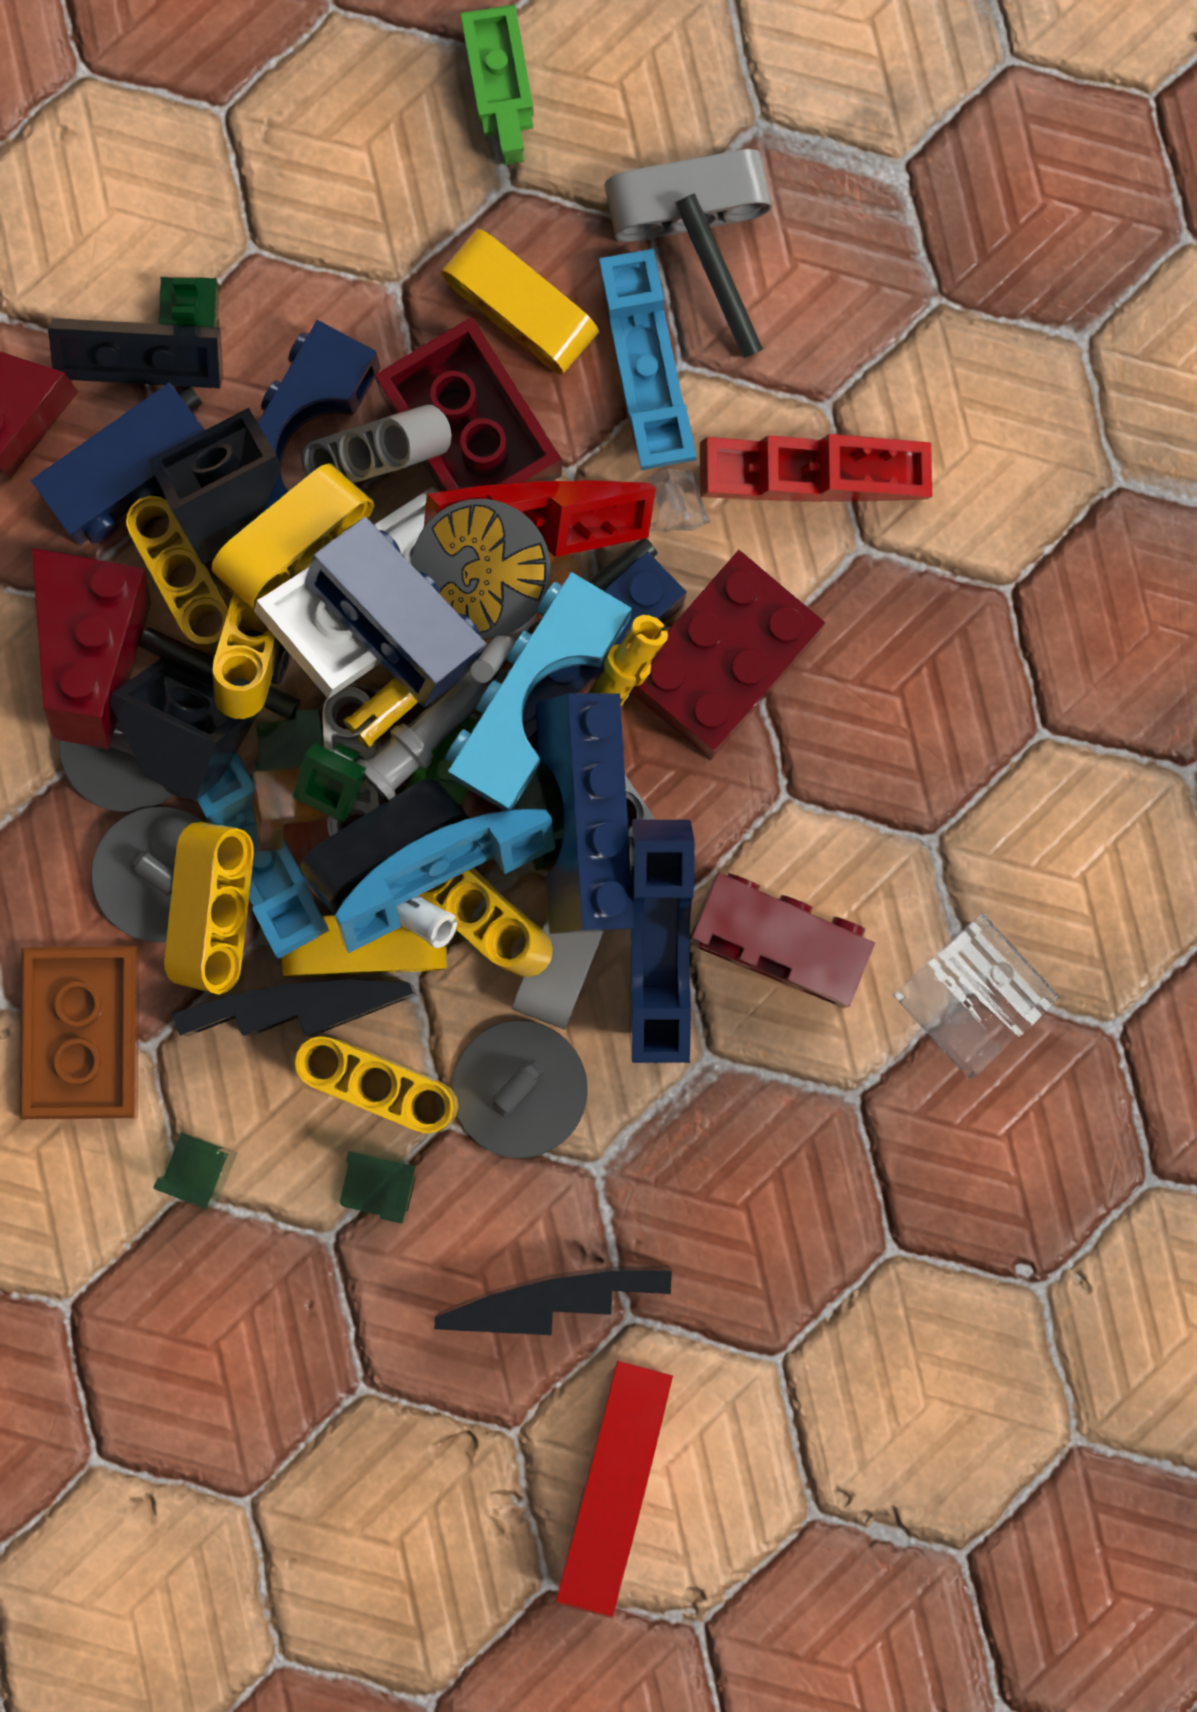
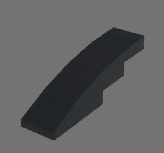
M347 979L290 983L229 995L173 1013L172 1016L180 1036L190 1037L236 1019L242 1035L252 1037L299 1018L305 1036L313 1037L417 996L413 984L408 982Z
M621 1266L551 1274L494 1289L437 1313L434 1329L552 1335L553 1312L611 1315L612 1291L671 1294L672 1270L670 1266Z

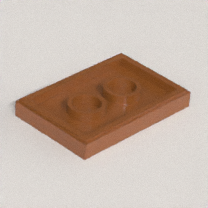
M139 947L21 948L20 1119L138 1118Z

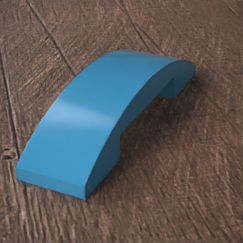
M654 249L599 258L617 367L641 471L696 461L697 455L686 404H683L664 312V296Z
M236 752L220 781L199 798L198 802L211 824L244 830L251 837L254 846V858L249 899L253 905L252 910L274 954L279 959L330 930L307 881L301 875L300 867L240 755Z
M522 809L485 814L446 826L407 845L365 877L346 898L335 914L346 950L350 953L400 928L401 924L396 906L492 858L495 859L505 875L554 850L555 842L551 816L546 809Z

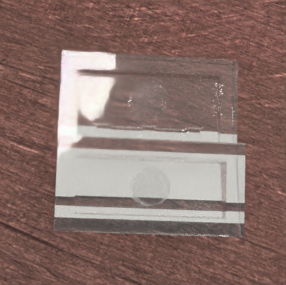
M983 913L965 927L893 994L897 1001L969 1079L979 1075L1016 1037L1024 1034L1060 998L1054 989Z

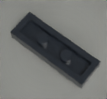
M52 318L48 327L52 369L65 372L70 380L166 385L170 382L172 386L221 388L223 381L221 328Z

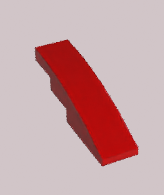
M828 434L821 439L768 435L760 441L706 437L699 442L700 497L804 502L927 500L932 497L931 442Z
M597 480L535 481L477 486L430 493L426 496L424 527L437 513L457 502L470 499L496 500L508 504L525 514L542 534L548 551L554 557L649 538L656 487L646 482Z
M617 1361L602 1421L598 1429L586 1483L582 1490L555 1601L556 1604L613 1618L655 1455L673 1375Z

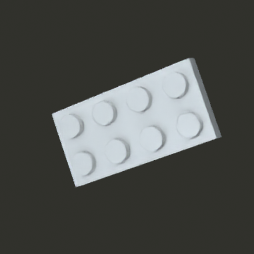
M431 487L374 524L378 530L387 532L396 541L400 553L410 564L415 543L424 528L427 494L438 492L434 487ZM308 567L259 599L254 612L329 699L381 662L304 582L309 570Z

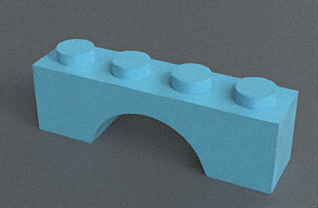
M573 572L570 573L563 586L554 581L537 609V612L544 615L536 630L533 634L524 630L507 657V661L514 665L502 684L493 680L481 697L476 710L483 715L473 732L469 733L463 729L449 749L446 760L453 763L448 770L450 778L503 811L513 810L540 767V758L528 742L523 729L524 708L531 692L542 679L559 669L579 665L601 668L605 656L615 645L628 624L632 608Z

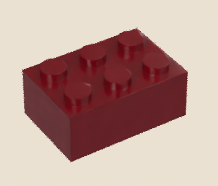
M472 316L375 374L380 395L393 415L423 405H433L439 408L446 416L452 435L451 444L447 452L438 457L423 461L441 492L486 485L554 481L562 476V458Z
M738 549L667 631L668 637L666 642L651 660L650 674L642 685H635L631 693L709 760H712L820 635L826 622Z

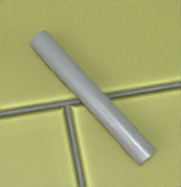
M536 612L527 623L517 630L503 636H497L490 641L471 666V675L476 681L485 683L492 679L507 659L521 633L524 630L528 631L537 620L539 612Z

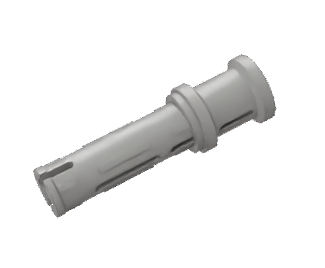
M498 669L490 681L482 683L476 681L470 671L443 692L408 726L403 723L400 726L395 725L390 730L391 738L367 761L359 759L356 762L366 767L364 774L366 781L387 801L395 797L394 790L419 767L426 769L432 763L431 759L434 755L431 751L476 710L481 697L490 683L496 680L502 684L508 673L505 670L500 671Z

